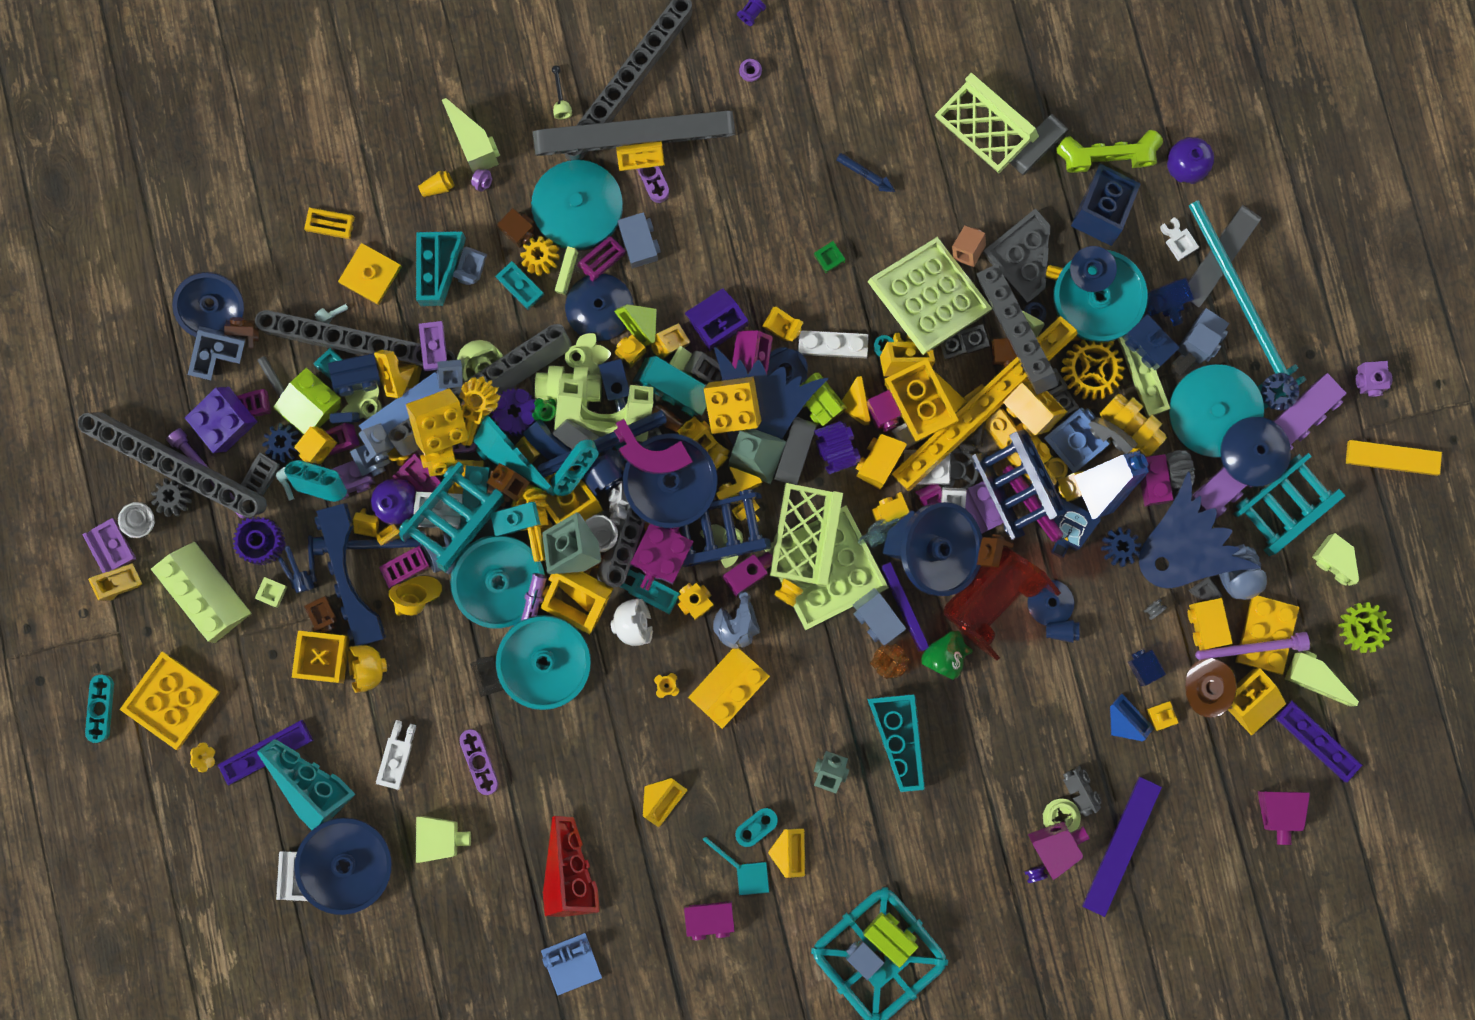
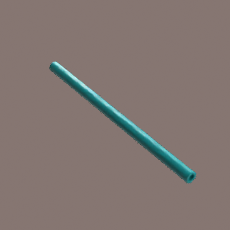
M1200 201L1193 202L1189 205V208L1275 374L1284 373L1289 375Z

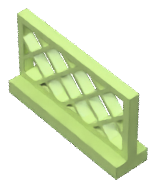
M970 73L965 78L966 83L935 114V117L995 171L1000 173L1030 141L1033 143L1039 135L1034 126L974 74ZM967 91L973 95V103L961 104V97ZM987 107L989 109V117L977 118V108ZM973 108L972 119H961V109ZM957 109V120L947 121L943 117L949 110ZM1003 121L1005 123V131L992 132V122ZM989 122V132L976 133V123ZM973 123V134L963 135L961 133V124ZM1019 135L1023 139L1017 146H1008V136ZM1005 136V147L992 148V137ZM989 137V148L979 149L976 146V138ZM1005 151V158L997 165L992 160V152Z
M786 483L770 576L811 583L818 586H827L843 493ZM790 490L799 491L804 500L794 506L789 499ZM805 492H806V493H811L812 495H810L809 497H807V495L805 494ZM815 495L826 496L824 506L817 511L810 499ZM807 502L814 513L804 520L796 508ZM788 504L791 507L789 511H787ZM793 511L800 520V523L790 529L785 519L786 515ZM816 515L821 522V526L818 531L812 533L806 522ZM803 525L810 536L800 543L792 531ZM784 527L787 530L785 534H783ZM789 534L796 543V546L786 552L781 542L782 538ZM812 538L817 545V550L814 554L808 556L802 545ZM799 548L806 559L796 566L788 554ZM780 550L783 553L781 557H779ZM785 557L792 566V569L787 573L776 572L778 561ZM807 561L813 568L812 578L803 577L798 570ZM795 571L797 575H792L790 573Z

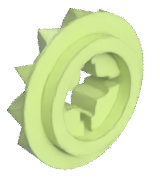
M1055 799L1046 805L1043 812V824L1045 827L1060 823V821H1052L1058 816L1057 808H1059L1062 814H1071L1064 819L1070 833L1078 829L1081 815L1078 807L1072 801Z

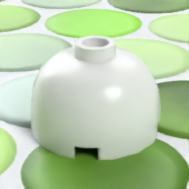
M632 599L619 605L615 611L614 619L611 621L612 632L617 634L618 638L627 645L639 646L648 644L652 640V626L647 627L646 619H651V616L643 599Z

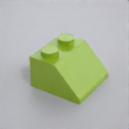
M305 368L289 383L274 405V409L304 435L310 426L320 428L330 418V414H334L340 409V397L309 369Z

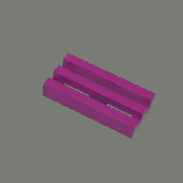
M610 235L581 259L577 266L580 269L582 268L583 272L594 281L626 254V250ZM609 244H612V245H613L609 250H607L602 256H600V257H599L596 261H594L590 266L587 265V263H588L591 259H593L597 254H599V253H600L603 249H605ZM616 250L619 251L607 262H605L600 268H598L595 272L593 271V269H595L599 264H601Z

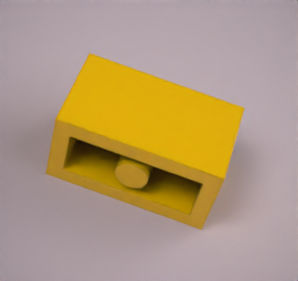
M1222 598L1189 605L1188 618L1190 623L1194 624L1195 632L1193 633L1195 645L1199 646V650L1233 644Z

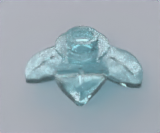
M899 518L886 522L885 519L876 521L869 527L868 533L860 537L858 543L860 545L864 543L870 544L871 548L882 544L887 538L885 534L900 521Z

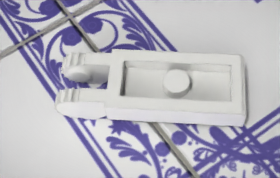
M396 720L391 737L388 738L376 784L400 790L412 748L411 742L416 730V725L410 724L407 729L405 742L397 740L402 728V721Z

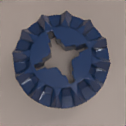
M1276 373L1264 381L1261 395L1264 403L1271 409L1281 411L1290 408L1296 403L1299 397V387L1295 379L1290 375ZM1284 383L1283 392L1288 396H1280L1275 400L1276 392L1271 388L1278 389Z

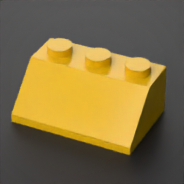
M732 648L688 698L723 729L770 676L740 649Z

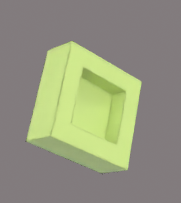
M264 577L255 599L278 608L287 586Z

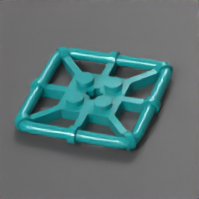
M882 887L873 892L849 914L846 912L842 916L843 919L824 934L814 947L811 948V954H813L816 963L837 987L836 991L840 995L843 994L864 1020L890 1019L911 999L914 1001L917 998L916 995L943 972L945 966H948L946 955L922 926L923 922L920 919H916L898 896L891 890H888V887ZM878 900H880L879 914L882 912L886 915L888 900L910 925L906 929L911 933L915 931L936 958L910 956L899 968L884 955V964L869 978V982L874 986L872 1013H870L850 989V986L860 979L862 975L857 971L844 981L823 956L846 957L848 955L846 950L824 947L850 925L861 940L874 952L877 950L881 952L863 935V931L854 921ZM909 963L935 965L912 987H909L898 974ZM894 978L905 993L879 1014L880 989L889 980Z

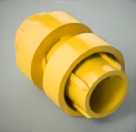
M1118 393L1099 414L1103 419L1124 430L1136 441L1137 445L1130 452L1140 450L1141 454L1149 457L1167 438L1166 434L1159 429L1162 423L1152 414L1146 419L1139 412L1143 407L1142 404L1134 397L1128 401L1122 394Z

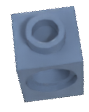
M863 940L859 944L855 941L846 950L848 953L845 957L847 961L867 981L884 964L882 959Z

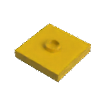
M361 243L338 282L379 305L402 266Z

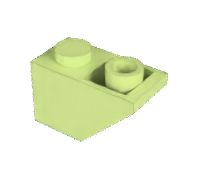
M1336 533L1328 535L1312 558L1317 561L1316 564L1321 569L1329 570L1335 574V579L1345 586L1347 584L1349 586L1357 584L1359 576L1354 547Z

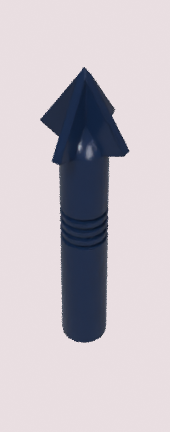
M842 153L837 157L836 161L879 186V191L896 192L887 176L881 178Z

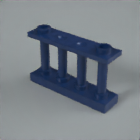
M1026 430L1010 434L1011 444L990 456L986 452L972 455L975 469L981 474L1004 522V529L1011 539L1025 536L1022 527L1045 515L1051 520L1067 514L1035 445ZM1015 452L1018 453L1022 461L1021 465L998 477L992 465ZM1025 473L1028 474L1032 482L1031 486L1008 498L1002 486ZM1035 494L1038 495L1042 507L1018 519L1012 506Z
M748 489L740 491V496L712 502L707 511L700 517L706 544L704 552L696 553V550H693V546H691L681 568L771 549L770 539L762 538V535H759L753 500L762 498L761 493ZM744 503L750 533L749 542L740 543V540H737L730 505ZM722 509L728 542H726L727 547L718 548V545H715L708 510ZM689 526L680 527V534L691 540Z

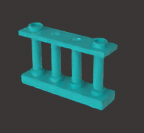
M1309 453L1304 456L1300 454L1295 456L1289 462L1291 466L1286 469L1279 479L1268 484L1250 500L1246 497L1236 505L1238 510L1233 515L1238 517L1245 513L1267 539L1268 546L1263 550L1268 556L1278 553L1345 497L1340 489L1333 492L1330 489L1327 490L1305 465V462L1312 457ZM1296 469L1319 494L1321 502L1315 507L1313 504L1310 505L1287 479ZM1278 484L1284 488L1301 508L1303 516L1298 521L1292 519L1270 494V491ZM1261 498L1285 525L1286 531L1280 536L1278 533L1275 534L1252 508Z
M459 461L455 466L452 465L447 469L443 481L410 520H405L399 528V536L403 542H406L411 536L436 554L438 568L445 573L491 518L490 513H494L504 502L503 494L497 489L492 493H485L461 474L464 472V469ZM455 482L481 501L482 506L477 512L475 510L472 512L446 493ZM440 500L467 519V524L462 530L460 528L457 530L432 511ZM425 518L452 537V542L447 548H442L417 529Z

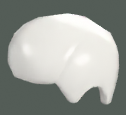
M132 502L125 505L120 511L118 524L121 531L129 537L141 538L148 535L155 524L154 514L146 504Z
M594 515L585 521L599 541L600 552H606L616 544L618 530L611 519L604 515Z

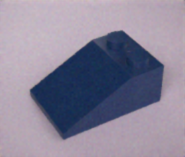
M1100 164L1076 212L1071 227L1112 246L1124 228L1140 183Z

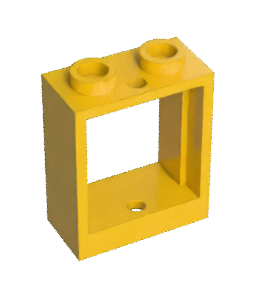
M584 572L551 574L549 581L552 583L542 593L544 601L541 609L569 622L590 635L598 624L614 588ZM561 581L596 599L589 615L554 597Z

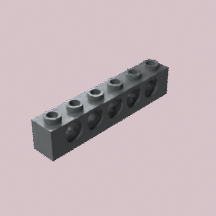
M998 264L977 273L980 285L1035 393L1038 395L1057 386L1058 382L1055 373Z

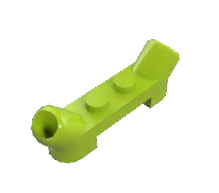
M1148 130L1137 144L1118 142L1114 146H1105V144L1099 143L1089 148H1084L1071 136H1068L1057 147V154L1066 160L1067 172L1071 173L1087 172L1091 162L1131 159L1132 168L1149 167L1157 164L1156 151L1162 146L1163 138L1155 130Z

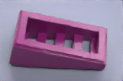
M260 389L237 395L247 409V400L251 401L252 410L249 412L253 417L272 413L267 390ZM256 398H259L261 408H257Z
M343 423L326 430L335 441V435H337L340 443L335 445L328 456L360 445L353 424Z
M418 546L379 568L388 587L391 588L430 569L431 566L422 547ZM415 555L417 556L421 564L418 567L416 566L412 558ZM407 559L413 569L411 571L408 570L404 562ZM399 563L405 573L402 576L396 566ZM391 567L397 577L394 580H392L391 575L388 571V569Z

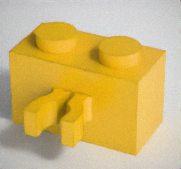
M895 333L893 337L894 342H887L880 355L883 375L891 376L926 358L932 367L935 363L933 349L923 355L908 334L905 337L906 342H904L900 338V333Z

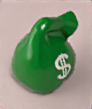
M958 630L951 631L932 643L924 651L921 659L922 665L954 680L961 674L964 666V657L972 653V649L965 644L962 634Z

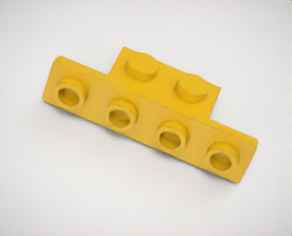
M1004 409L998 410L985 420L989 429L1004 448L1011 444L1010 434L1025 430L1022 426L1023 423L1021 422L1016 426ZM1029 434L1043 464L1053 457L1048 446L1042 443L1037 435ZM1018 453L1011 454L1010 457L1017 466H1020L1022 461ZM1044 464L1053 485H1055L1057 480ZM1025 473V477L1032 484L1028 474Z

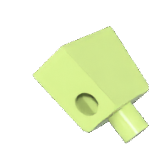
M427 816L416 817V863L453 857L457 855V846L471 845V832H458V823L456 821Z

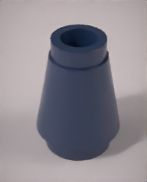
M1069 620L1046 624V638L1071 643L1079 641V622Z

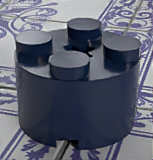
M610 448L601 452V457L594 461L583 476V480L596 499H600L601 496L599 494L604 492L608 496L610 491L623 481V473L627 461L619 450Z

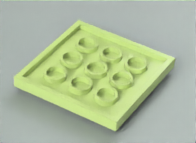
M938 237L874 275L868 281L923 355L992 310V307Z
M847 506L840 508L827 586H818L786 579L803 590L802 594L795 599L794 609L805 631L853 607L852 604L873 588L879 593L889 589ZM819 520L808 524L812 533L818 531L821 526ZM784 537L781 543L787 546L790 544V540ZM812 541L809 547L814 554L817 550V545ZM774 542L771 543V549L765 550V552H769L772 555V557L775 548ZM779 564L777 565L776 572L787 573ZM810 564L802 565L798 568L803 577L812 578L813 568ZM795 571L790 573L792 575H797Z

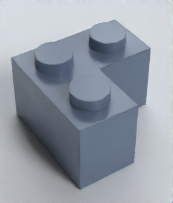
M1206 308L1200 313L1180 343V348L1177 351L1198 365L1203 361L1208 362L1220 350L1221 345L1218 343H1221L1228 334V331L1225 329L1229 323Z
M199 326L188 375L211 380L216 358L240 364L246 337L225 335V332Z

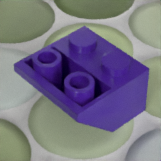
M723 288L685 312V315L709 351L736 335L737 331H742L748 327V319L734 299Z

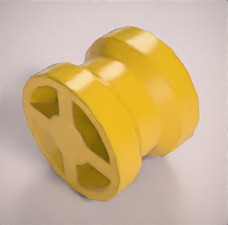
M783 579L781 589L777 590L774 595L794 607L796 604L795 599L802 594L803 590L792 582Z

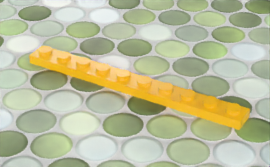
M1060 316L1036 339L1047 360L1050 361L1078 332ZM1018 357L956 413L958 422L937 431L892 473L893 477L908 492L1004 404L1003 402L1022 382L1029 380Z

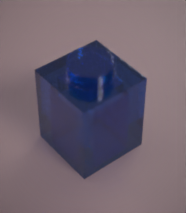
M1143 648L1131 655L1133 659L1128 661L1140 686H1146L1166 675L1153 650L1145 652Z

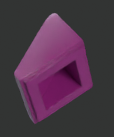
M930 484L916 491L922 507L931 503L941 502L942 489L938 484Z

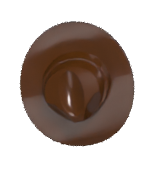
M1199 660L1188 671L1185 683L1186 696L1192 709L1199 715L1208 718L1223 715L1232 706L1236 696L1237 684L1235 675L1231 668L1220 660Z

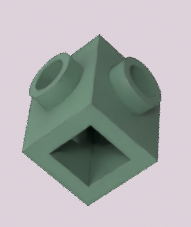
M826 751L823 759L818 758L814 772L817 773L814 786L837 793L840 783H845L849 773V769L846 768L848 758Z

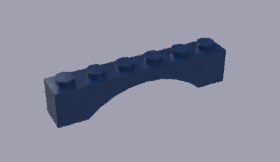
M343 503L316 511L315 523L317 529L322 530L324 539H321L322 547L325 553L328 552L331 560L328 562V568L331 575H335L337 584H334L335 592L338 598H342L344 606L341 607V612L344 620L349 622L350 629L347 631L351 643L354 642L355 646H360L386 638L380 615L369 608L359 597L348 574L346 549L354 526L348 504Z

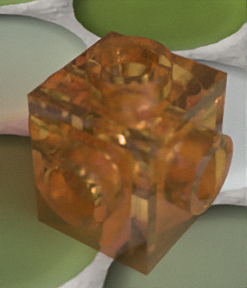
M897 644L882 645L875 652L870 665L877 669L876 672L886 679L898 678V676L900 677L906 672L908 668L907 663L910 658L905 655L906 651Z

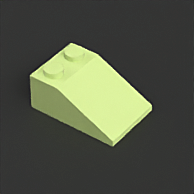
M447 98L443 99L442 102L473 174L478 169H489L499 165L496 157H499L500 154L493 137L488 138L484 129Z

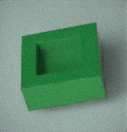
M834 241L814 252L815 258L825 273L830 272L846 260Z

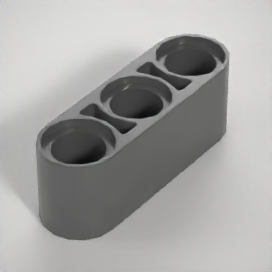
M1053 114L1036 128L1039 137L1033 143L1030 141L1010 162L1022 176L1068 132L1069 129Z
M795 417L775 480L794 485L798 484L817 423Z

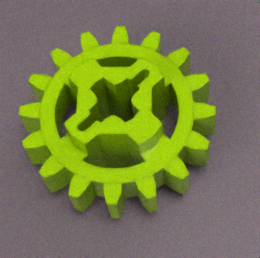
M1370 602L1364 603L1363 607L1361 603L1354 604V608L1349 607L1346 609L1349 615H1341L1345 622L1338 624V627L1344 628V632H1341L1339 635L1346 636L1345 645L1352 643L1351 650L1355 651L1360 647V653H1366L1367 650L1370 653L1376 652V647H1384L1382 641L1390 640L1386 632H1392V629L1387 627L1391 619H1384L1387 612H1378L1379 605H1374L1371 608ZM1361 612H1366L1363 618L1355 617ZM1366 623V628L1368 629V632H1364L1365 628L1362 626V624ZM1368 637L1375 639L1371 643H1364Z

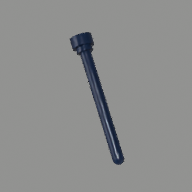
M313 537L314 555L325 554L321 539H324V537ZM400 538L382 546L377 539L348 540L346 550L408 548L421 545L414 538H408L406 542H403Z

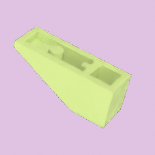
M1309 651L1294 653L1285 680L1345 705H1358L1359 701L1323 661L1316 659V654Z

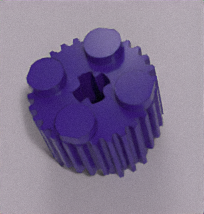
M512 388L511 391L507 389V392L502 391L503 394H498L501 396L497 402L498 407L491 412L493 415L492 419L507 436L524 437L523 433L537 421L532 417L536 407L534 404L535 399L527 391L519 388L517 390ZM514 409L521 410L516 418L511 414Z
M840 421L814 430L815 435L820 439L816 441L819 454L829 465L825 467L828 474L855 466L860 461L857 448H853L851 440H854V436L850 426L847 427L845 423Z
M252 517V519L246 518V521L242 520V524H238L239 527L236 528L237 533H234L236 537L233 538L235 540L233 543L235 547L233 549L237 550L236 554H239L240 558L253 564H270L271 560L276 561L275 558H279L278 554H282V551L285 549L286 543L284 541L285 537L282 536L284 534L281 532L282 529L273 521L264 517ZM258 536L262 538V543L260 545L255 544L256 542H258L256 540Z

